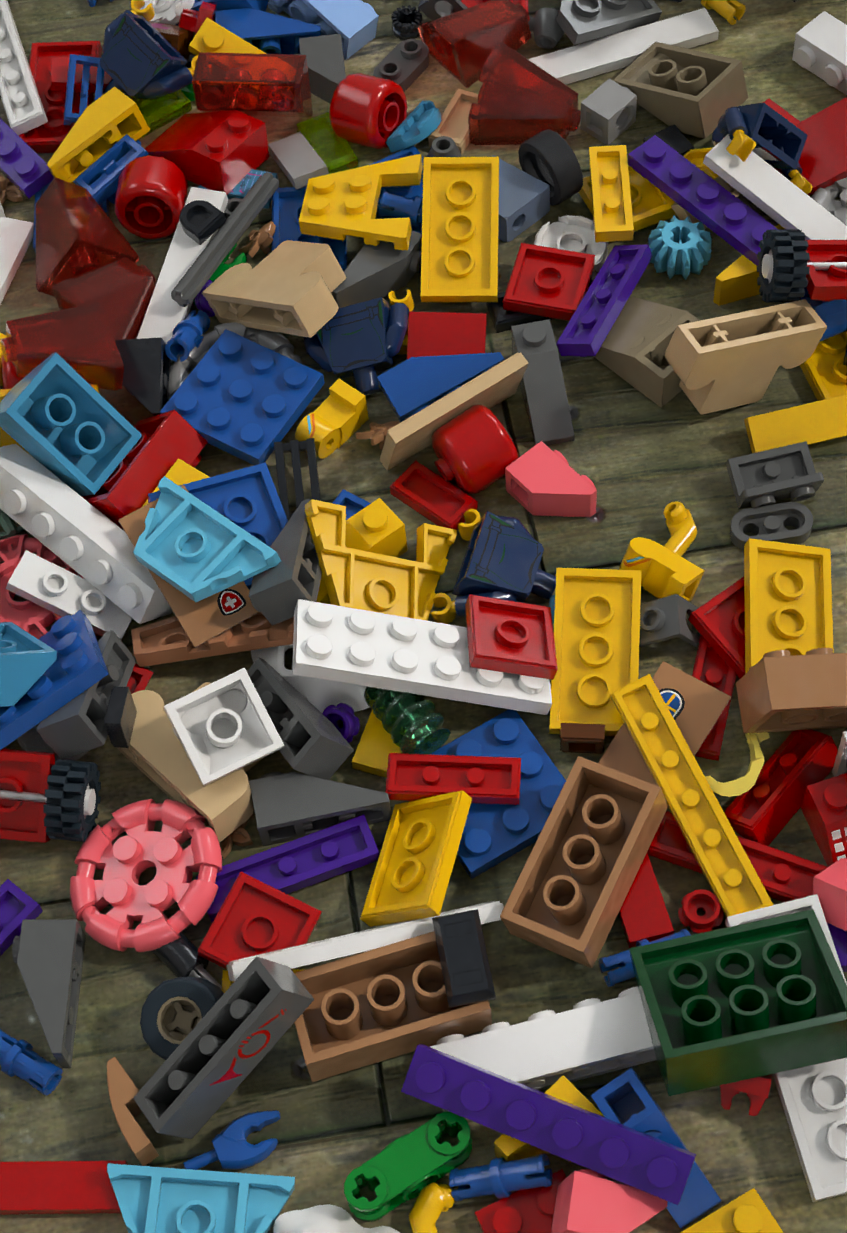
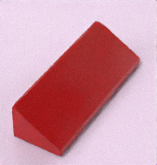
M814 730L792 731L763 765L755 785L749 791L737 796L724 811L733 830L746 839L769 846L802 806L806 786L823 781L833 769L838 749L832 736Z

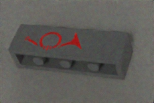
M256 956L134 1096L133 1099L155 1131L160 1134L192 1139L314 1001V998L290 967Z

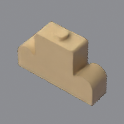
M286 240L254 268L249 263H240L229 268L210 284L202 294L207 299L220 323L237 322L248 328L311 338L337 313L339 307L331 292L346 279V275L328 244Z
M804 299L677 325L664 356L680 378V388L697 411L703 415L760 401L778 367L782 366L785 369H792L804 363L815 351L827 329V325L807 300Z
M205 682V683H203L201 686H199L196 690H198V689H200V688H203V687H205V686H207V685H209V684H211V683H210V682ZM150 690L137 691L131 694L137 714L129 748L117 749L169 798L184 803L202 814L205 818V826L214 829L220 843L253 814L254 806L246 772L263 758L203 786L180 740L174 734L172 724L164 710L165 703L162 697Z

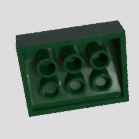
M813 909L629 948L656 1059L668 1096L847 1058V985Z

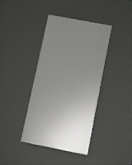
M301 132L268 144L270 155L296 190L307 186L309 178L329 174L327 165Z

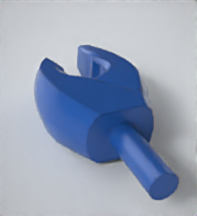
M257 1111L234 1119L220 1134H217L212 1139L215 1149L183 1162L185 1169L197 1170L218 1160L224 1170L245 1169L262 1162L277 1147L278 1140L268 1139L253 1145L246 1141L250 1133L261 1131L265 1126L280 1120V1111Z

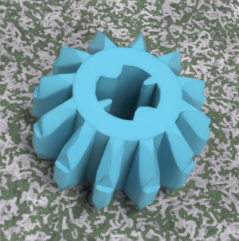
M673 215L670 223L660 220L656 229L651 230L648 239V245L653 256L650 263H654L656 273L667 271L669 279L675 274H681L685 280L690 272L700 275L703 265H708V261L711 258L712 238L710 237V232L705 231L702 222L693 224L690 215L685 220H678Z

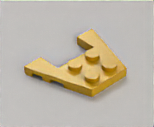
M421 154L309 178L299 217L301 234L342 241L346 239V235L364 238V244L378 246L380 240L394 243V249L408 250L412 232L410 218L375 219L382 187L420 185L423 169Z
M314 499L305 504L306 518L331 605L428 621L434 604L432 599L436 595L434 592L439 577L446 569L448 563L446 557L450 546L454 544L457 536L456 529L423 523L417 528L416 561L347 548L345 546L346 506Z

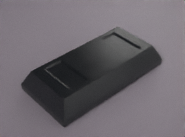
M478 909L432 918L449 1008L495 1000L496 995Z

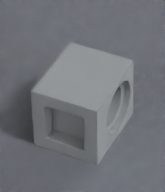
M609 78L581 102L580 129L608 146L636 122L637 95L627 87L621 86Z

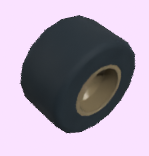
M177 977L163 981L153 989L142 1006L140 1019L143 1038L152 1052L167 1060L224 994L222 990L209 980L197 977Z

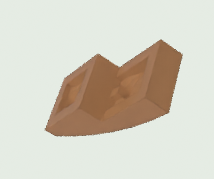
M114 1056L107 1061V1082L113 1112L127 1144L142 1166H146L157 1158L159 1154L134 1119L142 1112L133 1099L139 1090Z

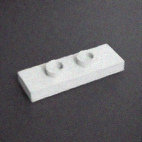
M27 550L6 586L7 590L62 617L66 615L72 616L81 609L91 622L94 633L100 636L113 630L119 639L122 640L133 619L86 579Z

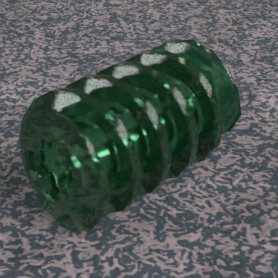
M366 687L364 692L366 704L373 708L375 717L382 721L383 728L391 734L392 741L400 747L402 754H430L442 747L451 734L450 730L441 728L444 724V717L440 713H434L435 704L431 700H425L426 696Z

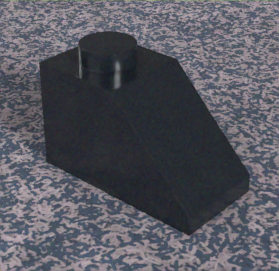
M162 338L116 340L115 353H112L110 356L112 376L153 416L159 415L161 409L169 401V398H167V387L171 359L166 355L165 341Z

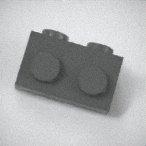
M807 441L730 458L726 462L738 509L776 504L777 500L791 498L792 502L804 501L815 496V492L824 482L822 472L816 473Z

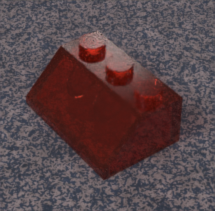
M199 52L192 79L197 110L202 112L238 110L247 115L312 117L313 109L306 55Z

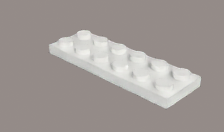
M301 599L297 600L294 610L293 675L547 715L552 706L550 679L470 667L467 627Z
M817 894L726 918V926L732 927L813 909L847 985ZM847 1058L774 1073L773 1077L812 1201L817 1202L847 1194Z

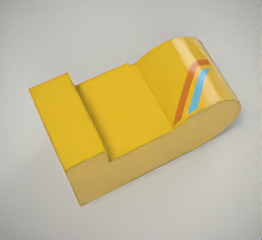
M339 378L329 388L330 395L314 412L309 413L302 419L295 432V440L299 442L314 438L316 456L321 459L327 458L337 448L339 449L369 419L366 396Z
M643 537L633 538L630 541L619 567V570H641V586L658 599L678 594L689 602L692 601L705 570L659 543Z

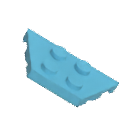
M165 476L158 484L161 494L155 509L149 508L145 519V530L139 536L133 551L139 563L194 602H199L275 567L281 562L278 553Z
M110 1163L107 1166V1173L128 1233H268L295 1189V1177Z

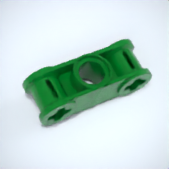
M452 1112L437 1114L411 1133L394 1140L381 1153L354 1169L347 1176L344 1183V1193L351 1213L357 1219L364 1222H375L382 1219L406 1201L419 1196L421 1189L426 1185L436 1183L439 1179L450 1173L451 1169H456L464 1164L472 1152L471 1130L467 1120ZM448 1133L452 1138L458 1137V1144L452 1147L447 1141L442 1143L441 1136ZM367 1186L370 1191H375L376 1198L373 1201L369 1202L364 1196L361 1197L360 1190L363 1187Z

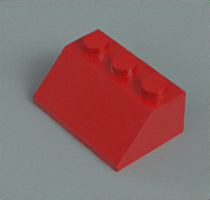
M175 409L138 421L134 428L142 434V437L95 495L81 496L122 530L124 529L118 520L143 506L148 499V494L155 490L160 480L168 473L178 458L194 468L202 458L199 453L208 442Z

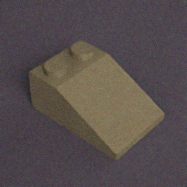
M654 42L613 80L636 94L637 104L668 126L675 124L682 133L704 139L718 127L720 117L728 108L740 106L748 99L742 61L660 42Z

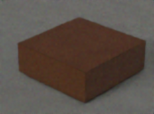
M561 723L560 751L602 754L604 752L605 724Z

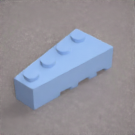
M269 0L268 8L277 14L284 11L292 19L319 25L322 36L341 34L345 60L376 36L379 16L370 4L364 3L362 0Z

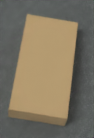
M458 88L442 114L441 123L429 135V146L431 147L432 142L436 138L447 136L454 140L461 155H463L491 107L490 98Z

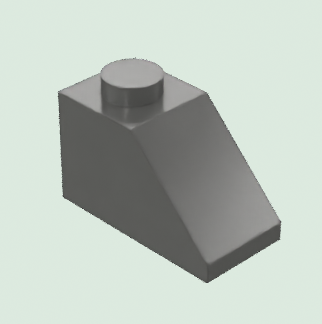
M341 34L299 38L300 53L294 54L295 71L298 72V76L303 75L305 90L330 103L337 85L346 77Z

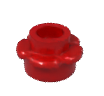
M699 889L683 897L681 901L682 907L678 910V917L683 926H689L692 932L699 934L709 932L713 927L721 925L724 911L720 908L718 898L712 892ZM697 910H704L705 915L699 916Z

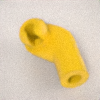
M675 501L669 503L663 513L671 535L664 547L682 557L695 540L697 528L690 511L685 508L683 503Z
M431 1183L421 1189L409 1214V1222L413 1233H438L435 1224L441 1212H446L449 1208L453 1207L455 1201L451 1194L453 1190L449 1185Z

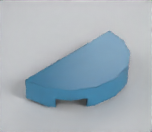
M421 101L388 137L386 144L391 152L400 151L428 137L437 129L442 121L439 109L435 107L432 101Z

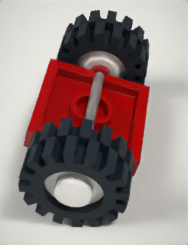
M768 229L763 233V240H760L759 244L761 252H758L757 259H759V265H757V272H759L757 284L761 285L759 293L764 302L789 303L799 301L805 295L804 287L807 288L811 300H847V240H805L806 236L800 229Z
M1 749L0 839L46 843L51 839L85 842L90 832L96 827L95 818H98L99 815L97 807L101 800V796H99L101 782H98L100 772L97 770V764L94 762L61 759L55 761V753Z

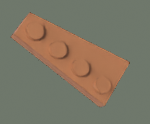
M258 612L195 648L177 617L173 616L131 630L134 656L139 667L290 645L293 644L294 617L271 625L262 612Z

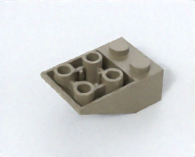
M630 296L596 356L593 357L662 408L682 391L679 386L680 378L664 356L677 325L700 320L688 311Z

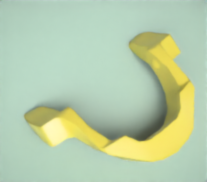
M768 732L745 734L750 748V763L748 771L744 776L724 783L717 782L711 776H705L713 793L727 797L739 796L749 791L755 785L764 764L760 743L770 738Z

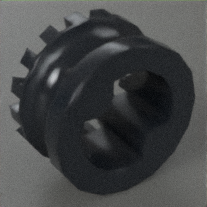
M408 5V8L402 6V9L399 7L397 11H393L391 20L395 37L400 40L418 38L422 34V12L420 13L419 9L416 10V7L411 8Z

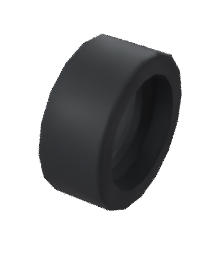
M550 129L543 130L520 145L518 155L521 169L550 185V205H558L581 190L583 174L580 164L571 147L558 133Z

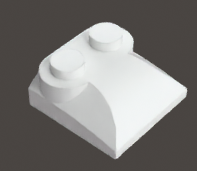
M245 668L164 706L174 734L180 740L203 786L284 748V744Z

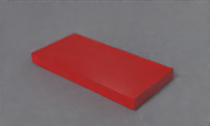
M100 41L32 43L29 66L48 122L18 136L36 153H55L75 124L71 123V126L63 125L66 92L51 91V56L70 57V54L101 58L102 46ZM74 92L72 113L79 114L81 92ZM88 93L87 107L95 101V93Z

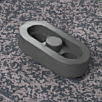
M407 39L400 42L375 67L373 76L392 80L399 84L403 91H406L429 66L428 46L423 41L417 39Z
M785 502L743 509L737 512L731 520L730 539L737 548L743 551L744 545L749 538L799 545L810 537L813 515L806 506L797 502ZM786 526H793V527H795L796 529H795V530H787L785 527H786ZM752 532L756 534V536H748L744 533Z

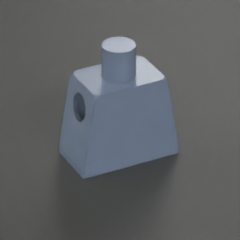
M499 159L498 239L503 242H510L550 211V185Z

